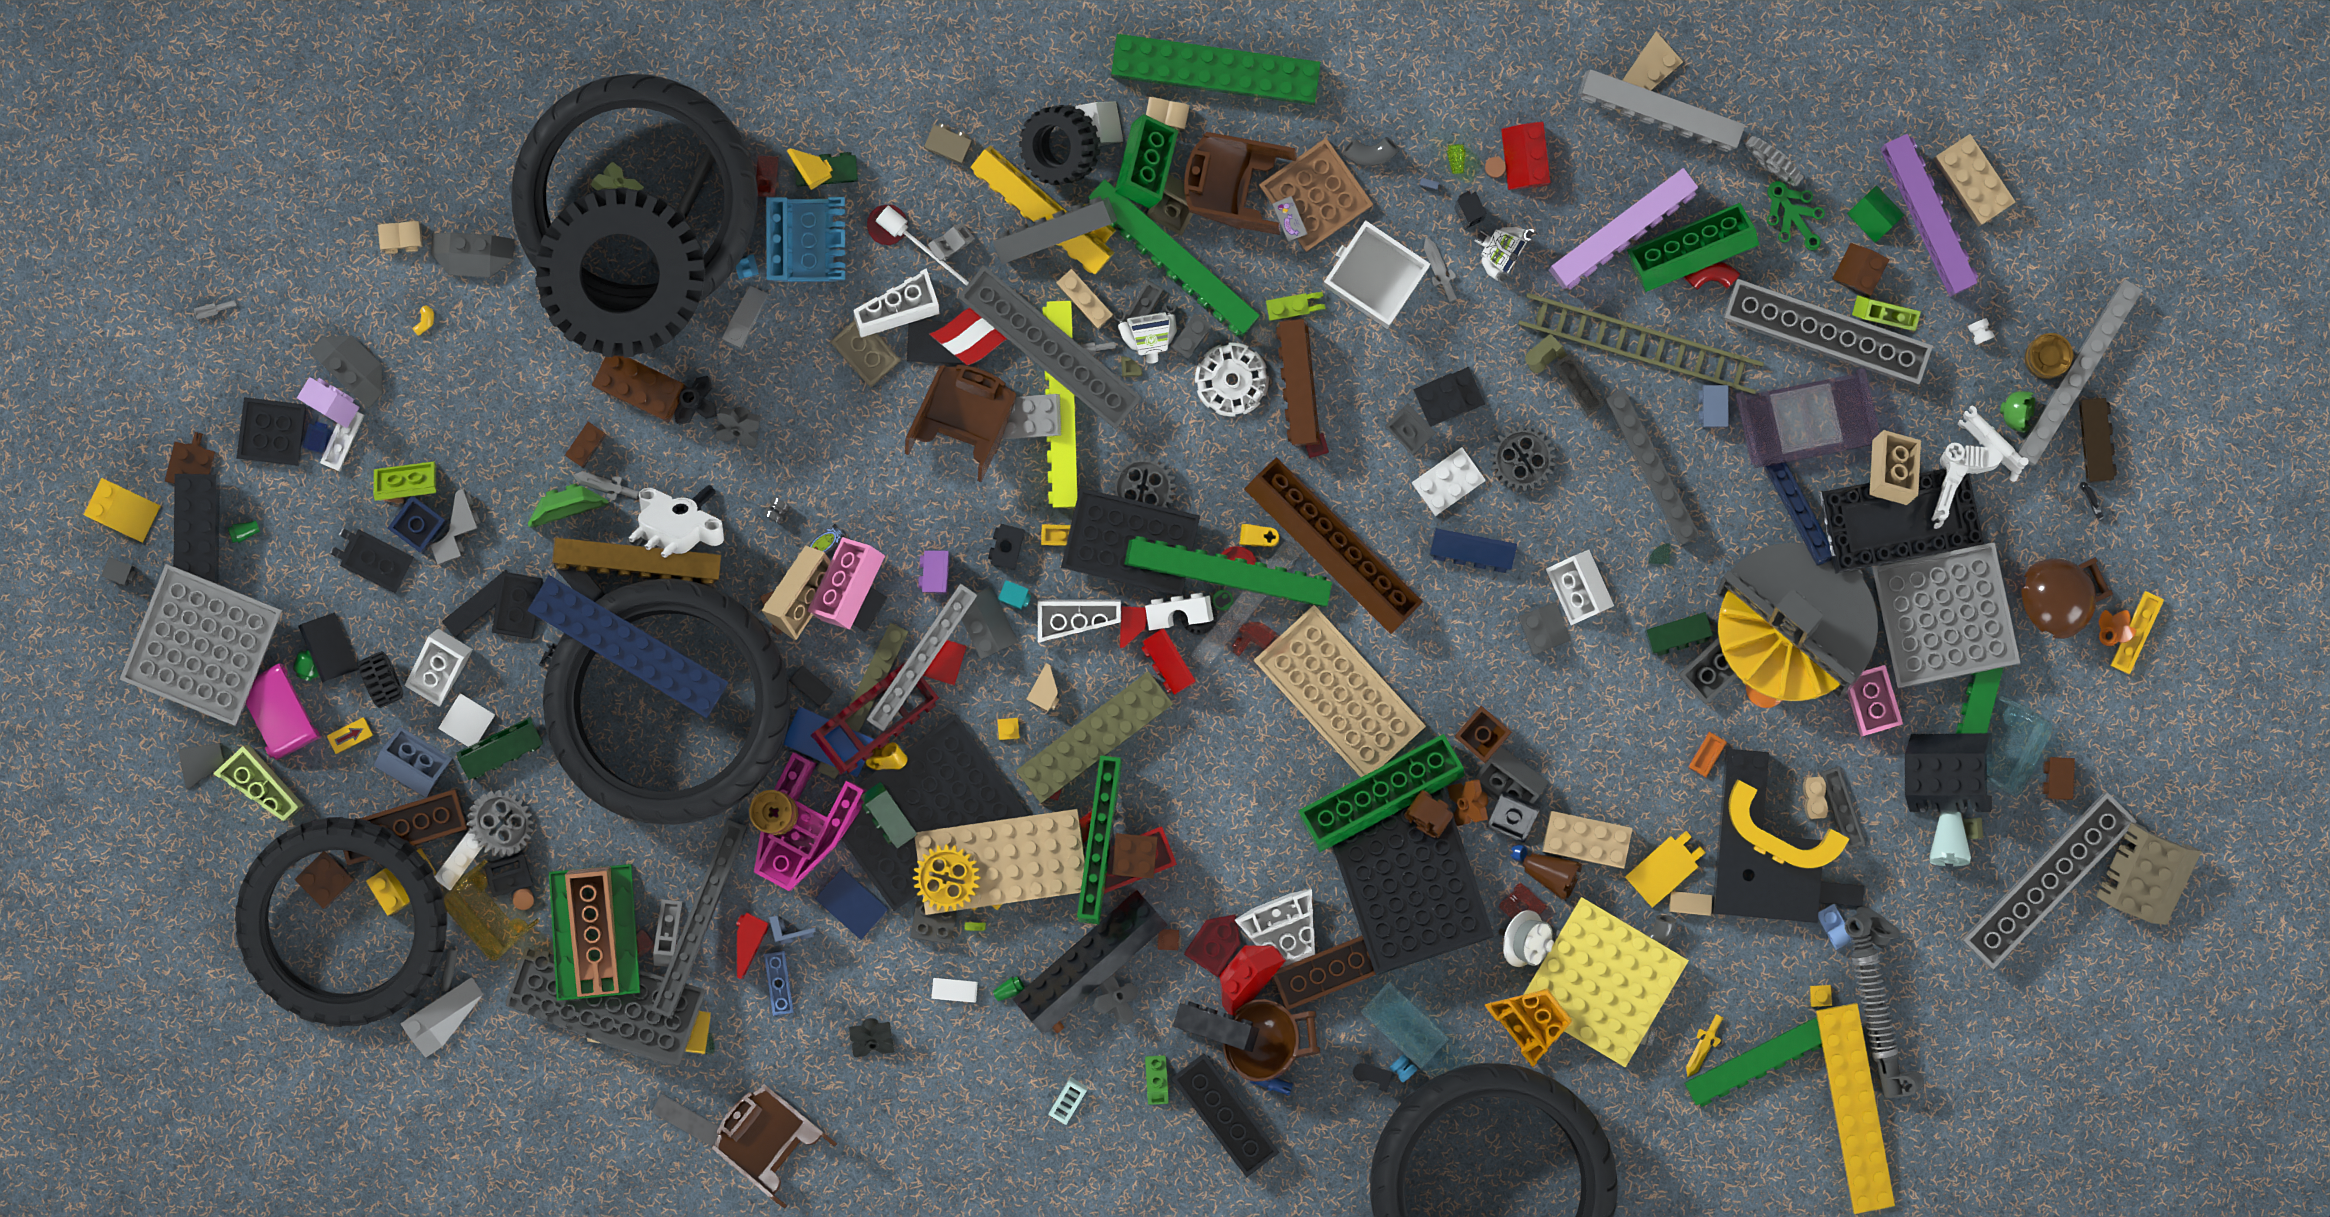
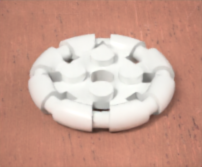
M1228 343L1229 345L1215 346L1204 355L1205 358L1201 364H1198L1195 372V383L1198 385V396L1205 406L1216 410L1215 413L1219 415L1236 417V414L1243 413L1245 415L1260 405L1259 401L1263 396H1266L1268 391L1269 376L1266 374V363L1256 351H1251L1248 349L1249 346L1244 344ZM1231 353L1232 359L1224 360L1223 354ZM1243 355L1250 359L1247 364L1240 360ZM1211 362L1217 365L1213 371L1208 369ZM1258 371L1259 378L1253 379L1251 372ZM1229 374H1235L1238 377V382L1235 385H1229L1226 382V377ZM1211 380L1213 387L1206 388L1205 381ZM1251 388L1256 390L1253 397L1247 394ZM1217 394L1224 398L1221 404L1214 400ZM1232 400H1241V405L1233 406Z

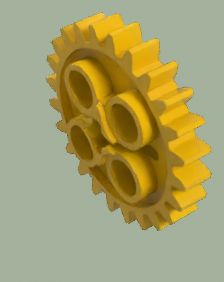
M945 844L944 850H942L940 845H937V852L930 848V856L922 854L925 860L917 861L921 867L914 868V871L919 873V876L913 877V879L919 880V883L914 885V888L921 889L917 893L918 896L924 894L925 897L922 902L930 900V908L937 904V911H940L942 906H944L945 912L949 911L950 906L956 911L957 904L963 908L965 907L964 900L971 902L969 895H977L973 888L980 887V885L975 883V880L981 879V877L975 876V873L980 868H973L977 861H969L972 854L964 856V848L957 852V845H954L952 850H950L948 844ZM938 859H941L945 864L942 871L935 869V862ZM957 865H962L965 869L964 874L960 877L954 872ZM934 872L946 875L948 872L949 877L964 880L965 883L960 884L954 881H947L945 883V879L930 876L929 873ZM933 879L939 882L937 891H932L929 887V883ZM952 885H956L959 888V894L955 897L949 893V888Z

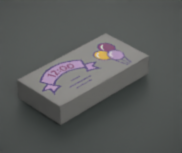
M1292 196L1272 204L1288 242L1307 235Z

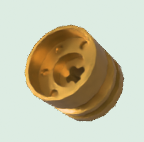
M765 790L757 794L751 801L749 814L753 825L760 831L772 835H781L790 831L796 824L798 807L794 799L789 795L776 790ZM773 809L779 810L778 817H772L774 814Z

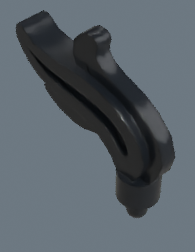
M2081 482L2080 489L2087 496L2097 520L2104 518L2092 489L2086 482Z

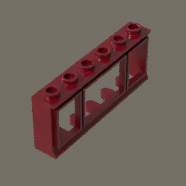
M906 662L810 735L835 765L840 775L845 771L848 774L858 767L856 762L860 759L866 761L874 754L872 750L877 746L879 749L883 748L889 743L887 738L891 735L897 737L905 730L903 726L908 722L911 725L921 718L919 714L925 710L928 713L937 706L934 702L939 697L922 676L915 686L926 700L909 713L902 705L898 712L903 718L867 746L862 744L845 722L847 718L882 691L885 694ZM838 725L859 751L845 763L824 738L825 735Z

